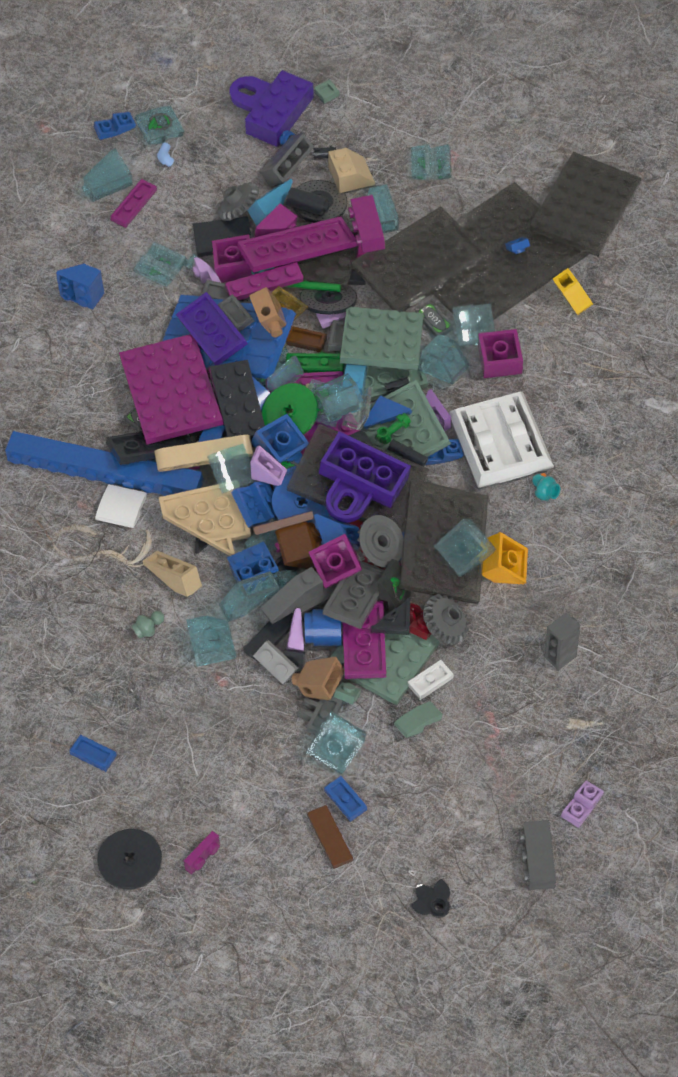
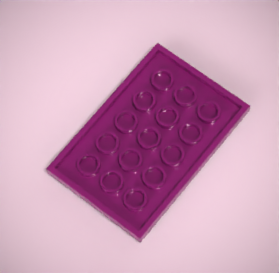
M191 334L119 352L146 444L223 425V419L198 344Z

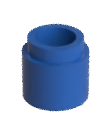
M313 609V612L305 613V644L314 643V646H342L341 621L323 615V609Z

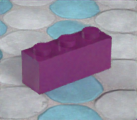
M373 195L350 199L351 207H348L350 219L354 218V221H352L353 231L358 233V235H355L357 246H361L363 253L385 249L384 234Z

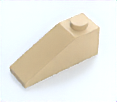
M159 551L154 552L142 561L150 571L174 592L188 597L202 587L197 568L194 565Z

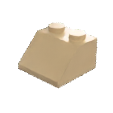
M348 148L328 152V168L339 193L375 185L363 156Z

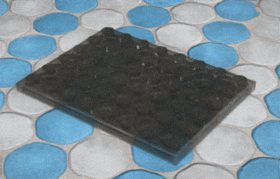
M513 182L402 256L400 264L474 334L546 285L561 272L588 256L589 250L516 182ZM521 237L529 239L530 246L526 247L524 252L514 254V252L507 251L505 243Z

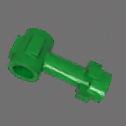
M406 413L396 416L398 420L388 428L384 426L378 428L376 437L380 443H390L393 433L402 426L405 429L409 427L411 420Z

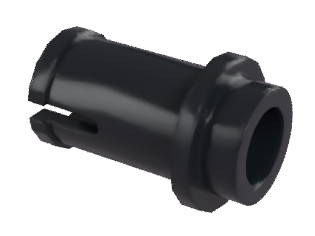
M332 145L330 147H314V159L328 158V152L336 150V147H332Z
M402 376L399 380L384 383L387 395L409 384V380L407 377L404 378Z

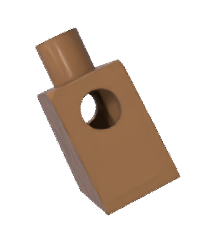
M267 287L249 295L261 325L268 333H271L272 337L282 335L281 328L286 326V321L281 305Z
M337 657L308 661L301 673H294L292 675V683L299 687L305 697L331 700L344 674V669Z

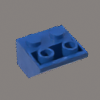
M80 264L58 270L56 273L60 296L65 300H71L82 307H88L93 310L104 295L102 275L99 269L87 264Z
M314 515L315 527L322 537V545L346 534L354 550L359 549L360 542L357 541L359 538V527L348 522H340L331 516Z
M265 542L227 557L231 572L239 587L279 571Z

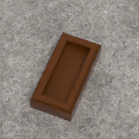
M291 326L285 345L321 352L327 340V334Z

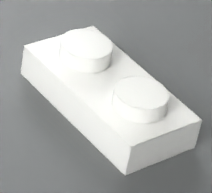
M440 660L408 681V685L414 694L422 700L453 679L454 674Z

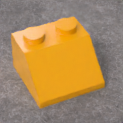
M501 532L483 539L480 575L494 583L526 584L528 548Z

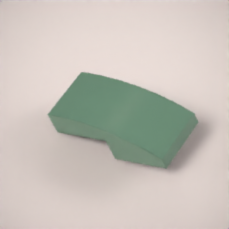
M429 701L401 716L395 721L394 725L408 738L422 733L426 725L440 721L443 714Z

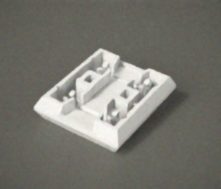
M523 392L509 394L448 412L478 488L510 481L554 467ZM465 421H469V426L472 428L474 446L467 432ZM481 459H485V466L488 467V471L483 470L480 463Z

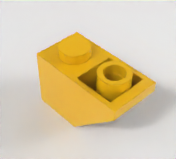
M569 268L553 278L555 285L577 315L593 305Z

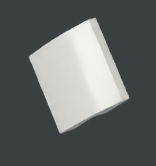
M108 484L99 504L95 520L134 528L140 517V510L146 500L147 493Z

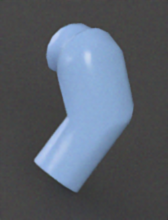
M164 142L157 154V159L163 165L165 164L167 167H170L174 162V159L168 153L171 146Z

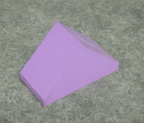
M257 446L250 462L251 479L277 486L281 485L287 469L261 446Z

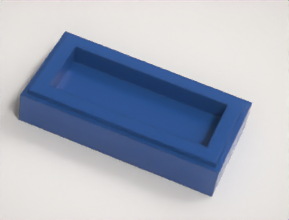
M81 734L69 751L71 755L105 772L117 756L115 751Z

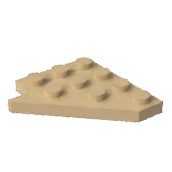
M237 480L159 497L163 519L229 556L235 554L232 541L251 537L250 529L247 527L231 493L236 488H239Z

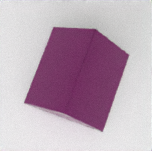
M346 534L309 552L325 588L362 571L359 557Z

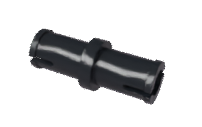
M392 439L387 450L401 456L402 460H408L421 468H424L428 461L427 456L413 450L412 446H406L395 439Z

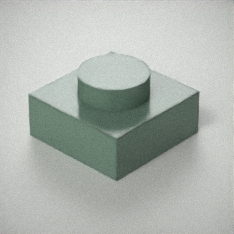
M330 80L314 87V92L324 104L340 96L339 90Z
M342 682L335 690L334 697L353 705L360 697L361 689L356 688L351 683Z

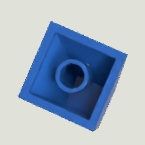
M288 414L257 430L251 441L255 449L257 446H261L279 463L310 446V443Z

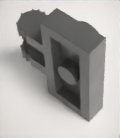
M332 696L331 700L320 699L318 703L305 698L302 702L303 706L314 711V713L299 709L296 713L297 716L305 721H309L306 731L326 738L343 705V700Z

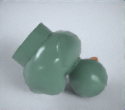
M154 611L150 618L142 614L139 615L136 623L131 625L139 639L144 636L152 637L155 634L154 625H160L164 622V614L160 611Z

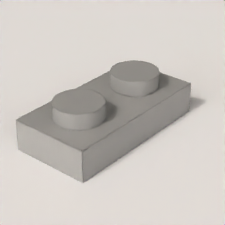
M269 640L253 656L282 684H285L298 669Z

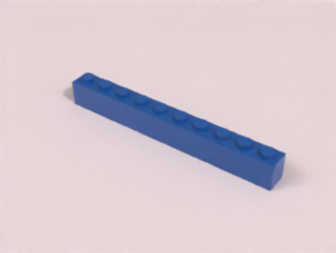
M16 431L12 432L5 450L7 460L14 464H24L32 468L61 472L73 477H84L91 481H102L110 485L116 484L128 489L142 490L146 493H157L167 496L199 489L203 485V476L200 471L182 468L159 472L154 461H139L120 465L112 452Z

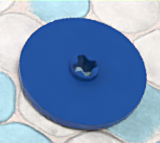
M309 474L290 475L284 478L282 484L276 486L273 492V512L277 519L310 510L313 512V516L315 514L329 516L325 505L329 489L315 476ZM305 499V504L299 506V501ZM313 518L312 520H308V521H305V522H310V523H314V524H315L316 521H315V518Z

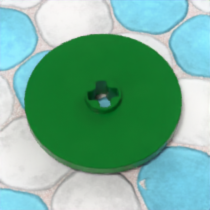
M289 383L278 387L268 396L263 405L262 416L265 426L287 414V411L292 409L293 412L289 413L288 416L304 435L311 429L318 415V402L315 395L309 388L298 383Z

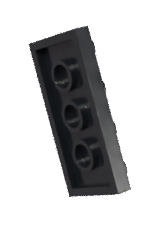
M248 360L210 366L209 372L223 419L226 438L239 435H250V438H252L255 432L263 428L265 424Z
M143 431L106 437V445L120 465L155 459L154 451L157 449L193 443L187 434L151 444H146Z

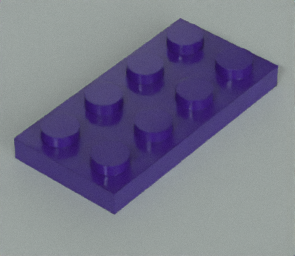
M207 292L176 314L177 318L214 365H220L248 344Z

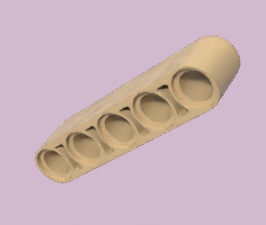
M250 435L184 444L154 451L159 472L253 456Z

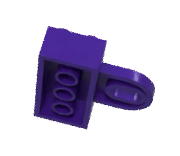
M284 70L280 71L272 83L253 76H244L236 79L230 86V99L233 104L250 112L245 118L246 134L276 147L280 144L282 133L285 130L290 131L314 98L312 82ZM247 89L256 94L249 96L247 94L240 92L239 90Z
M339 431L320 462L319 474L335 481L326 496L325 505L327 512L332 518L340 522H353L364 514L371 500L391 509L409 478L411 466ZM350 496L353 498V502L349 509L345 511L340 510L338 505L342 498Z

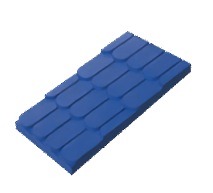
M180 295L166 330V335L162 341L190 334L176 314L200 296ZM213 299L217 305L223 301L222 299ZM241 303L254 320L253 323L240 331V334L248 344L221 364L248 360L252 377L272 379L296 313L293 310L281 308L286 326L281 328L282 335L272 337L271 333H268L261 325L253 304ZM198 344L205 368L209 370L210 366L215 365Z

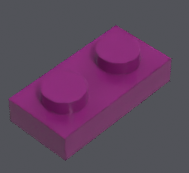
M212 831L184 860V867L188 873L192 875L196 870H200L204 866L205 860L219 850L220 839L218 834Z

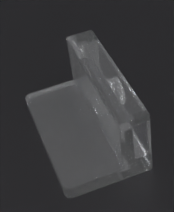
M367 387L363 396L347 392L344 403L343 426L361 431L369 417L371 387Z

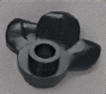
M439 879L434 888L417 884L416 896L418 900L414 901L411 907L421 915L431 914L436 918L445 917L450 911L448 899L451 892L449 886L443 879ZM436 906H442L443 909H442V910H436L435 907H436Z

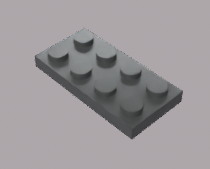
M360 561L362 571L340 581L323 609V615L360 629L379 599L377 583L385 571Z

